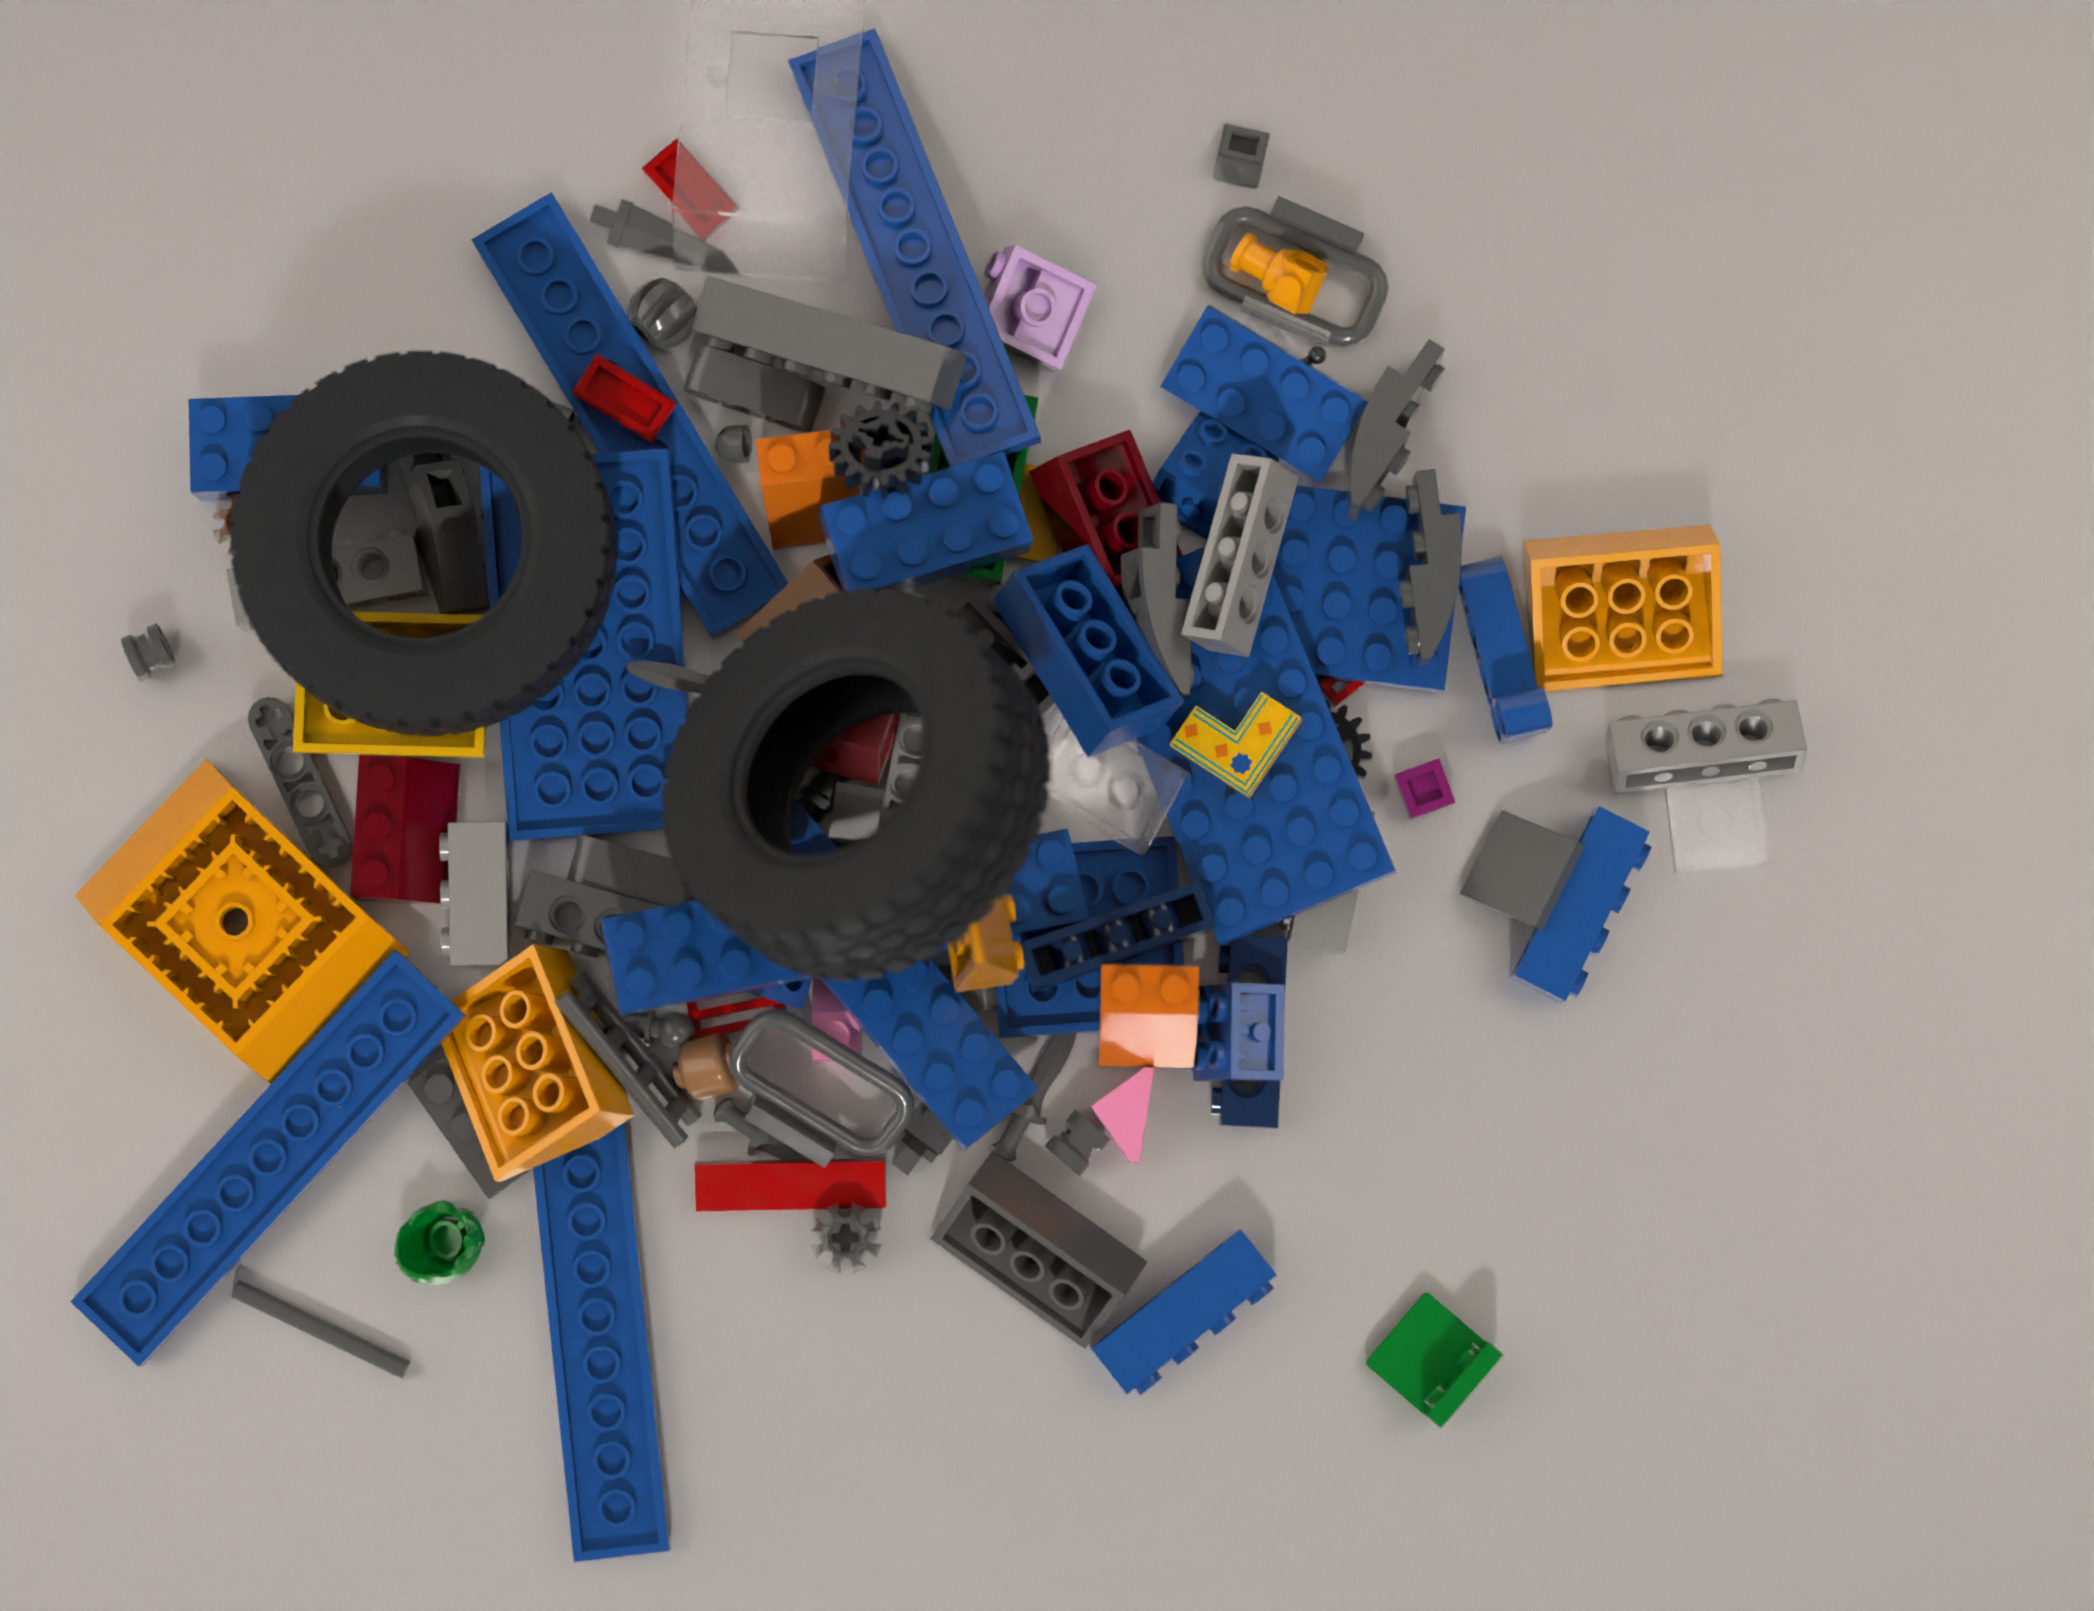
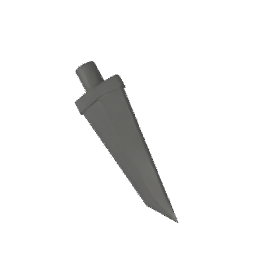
M622 199L617 212L597 204L594 206L590 222L611 229L607 241L610 245L743 275L724 249L634 205L630 201Z

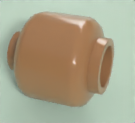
M714 1033L693 1039L681 1045L678 1061L672 1065L673 1076L677 1086L681 1090L686 1089L692 1098L699 1101L726 1095L738 1089L740 1084L734 1079L729 1069V1054L736 1041H730L727 1036L721 1033Z

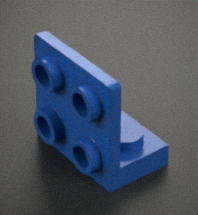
M1200 411L1159 469L1153 485L1160 502L1178 504L1177 520L1208 540L1231 454L1271 458L1277 463L1279 458L1225 426L1220 421Z
M1224 983L1199 986L1194 1068H1190L1193 1071L1194 1081H1284L1285 985Z

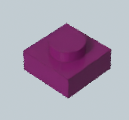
M1439 758L1393 776L1410 820L1456 803Z

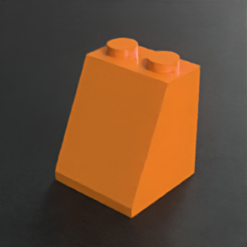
M831 430L756 439L761 488L773 550L825 544L826 540L818 519L821 506L861 494L859 484L848 490L845 487V475L835 477L833 474V462L829 461Z
M1102 965L1100 971L1099 1066L1194 1068L1198 1023L1199 967Z

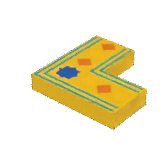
M1261 692L1235 731L1198 706H1195L1169 745L1250 799L1303 719Z

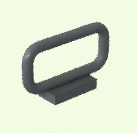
M1280 196L1277 197L1271 214L1244 206L1233 208L1222 215L1214 227L1201 262L1205 281L1218 294L1329 343L1341 346L1357 344L1368 337L1376 325L1389 290L1387 275L1380 264L1370 257L1357 252L1364 237L1363 232ZM1243 225L1254 227L1365 276L1369 281L1370 291L1357 321L1349 327H1340L1310 313H1297L1294 315L1270 302L1266 294L1223 275L1220 269V261L1233 231Z
M769 1009L757 1014L744 1028L733 1044L729 1054V1069L734 1079L742 1087L753 1093L749 1099L744 1120L824 1168L834 1156L837 1145L859 1156L874 1157L885 1153L898 1140L915 1112L914 1096L909 1086L900 1078L795 1014L785 1010ZM772 1028L784 1030L893 1097L896 1102V1109L880 1133L871 1138L859 1136L755 1073L748 1065V1057L763 1034Z

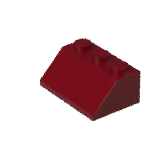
M1130 429L1056 456L1029 471L1062 552L1065 553L1088 544L1115 588L1122 586L1121 555L1138 549L1139 510L1160 503L1158 494ZM1177 544L1176 558H1179L1183 554Z
M359 755L350 889L351 898L358 901L441 905L440 883L441 880H449L448 861L440 860L439 839L440 833H448V823H458L460 764L409 757Z

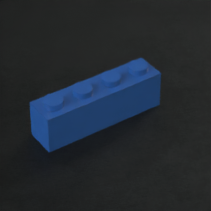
M1600 806L1593 810L1578 840L1585 847L1542 931L1534 928L1510 978L1559 1003L1565 1002L1569 995L1575 998L1578 996L1589 974L1582 970L1589 954L1592 953L1597 956L1609 935L1610 930L1603 926L1610 912L1613 911L1618 914L1629 895L1631 888L1625 886L1624 883L1631 869L1639 872L1649 855L1652 846L1646 844L1645 841L1650 831Z
M1239 1229L1094 1344L1091 1350L1126 1394L1135 1389L1141 1395L1162 1378L1157 1370L1168 1361L1173 1359L1179 1365L1197 1351L1200 1347L1196 1344L1195 1340L1210 1329L1215 1336L1237 1318L1232 1310L1247 1299L1253 1306L1271 1292L1274 1287L1269 1281L1277 1274L1243 1231Z

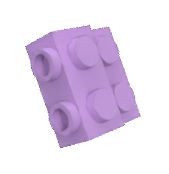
M1017 245L1004 247L1002 253L995 251L988 261L984 273L986 277L991 279L984 298L1005 350L1020 353L1055 371L1061 370L1097 284Z

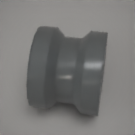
M157 623L148 626L145 633L137 637L128 635L121 638L126 657L140 681L150 678L152 671L160 667L168 670L176 666L169 643Z

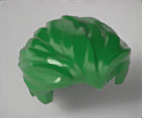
M436 1201L415 1211L408 1221L399 1228L394 1244L396 1264L401 1272L414 1282L427 1285L447 1284L454 1279L464 1276L473 1267L484 1246L485 1236L481 1223L474 1212L466 1208H456L449 1201Z

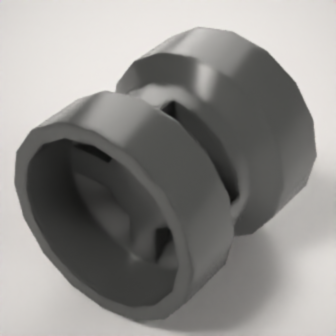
M1074 1110L1066 1119V1132L1063 1131L1060 1135H1053L1045 1147L1081 1176L1089 1166L1090 1153L1093 1150L1101 1151L1111 1139L1079 1112Z

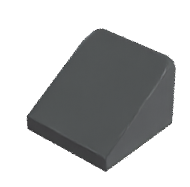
M1224 124L1213 178L1225 183L1257 188L1270 133Z

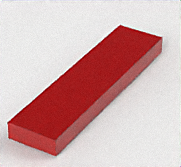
M885 1158L831 1159L825 1168L811 1159L696 1161L694 1165L696 1212L826 1209L836 1203H839V1209H852L853 1202L866 1208H886Z

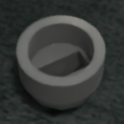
M747 425L724 427L715 440V450L718 456L732 463H748L752 452V437L749 427Z

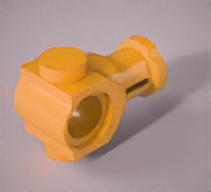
M1250 232L1244 235L1237 245L1230 261V270L1236 273L1242 270L1262 281V289L1267 292L1266 295L1269 301L1295 315L1297 313L1308 314L1311 312L1319 291L1324 285L1330 264L1297 249H1282L1276 252L1259 243L1257 236Z

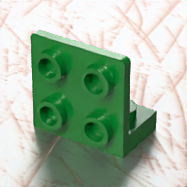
M1425 1292L1367 1358L1366 1365L1436 1426L1442 1428L1503 1354L1491 1343L1479 1337L1431 1294Z

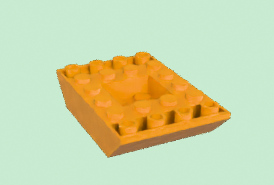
M205 759L75 895L96 923L237 1058L270 1084L275 1081L395 950L399 951L406 958L411 954L397 938L357 900L351 898L350 894L208 759ZM234 908L243 909L248 916V926L239 935L228 934L223 926L225 914Z

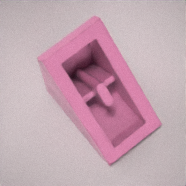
M1144 1067L1090 1106L1127 1160L1134 1163L1140 1162L1154 1068Z

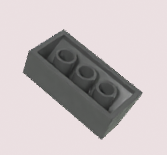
M994 1151L986 1158L930 1238L1084 1349H1086L1125 1297L1148 1262Z

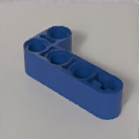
M1502 556L1461 565L1458 591L1494 729L1500 744L1548 732L1553 725L1548 699L1543 687L1537 686L1509 575Z

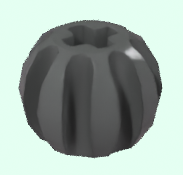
M658 278L649 280L637 288L630 299L628 317L634 329L648 343L658 348L666 349L678 346L690 337L693 332L690 328L697 307L689 294L677 283L669 279Z
M853 1202L850 1217L847 1218L842 1216L839 1203L827 1207V1211L833 1218V1222L829 1226L816 1218L811 1231L824 1233L826 1239L821 1245L811 1246L816 1258L824 1251L832 1252L834 1257L827 1266L828 1269L840 1273L841 1262L845 1257L851 1260L853 1273L866 1268V1265L859 1256L861 1250H867L877 1257L881 1244H872L868 1242L866 1237L868 1232L878 1231L881 1228L876 1217L867 1225L860 1224V1214L866 1207ZM842 1224H850L851 1232L859 1233V1242L852 1243L849 1252L843 1251L842 1244L834 1242L833 1239L834 1233L842 1231Z

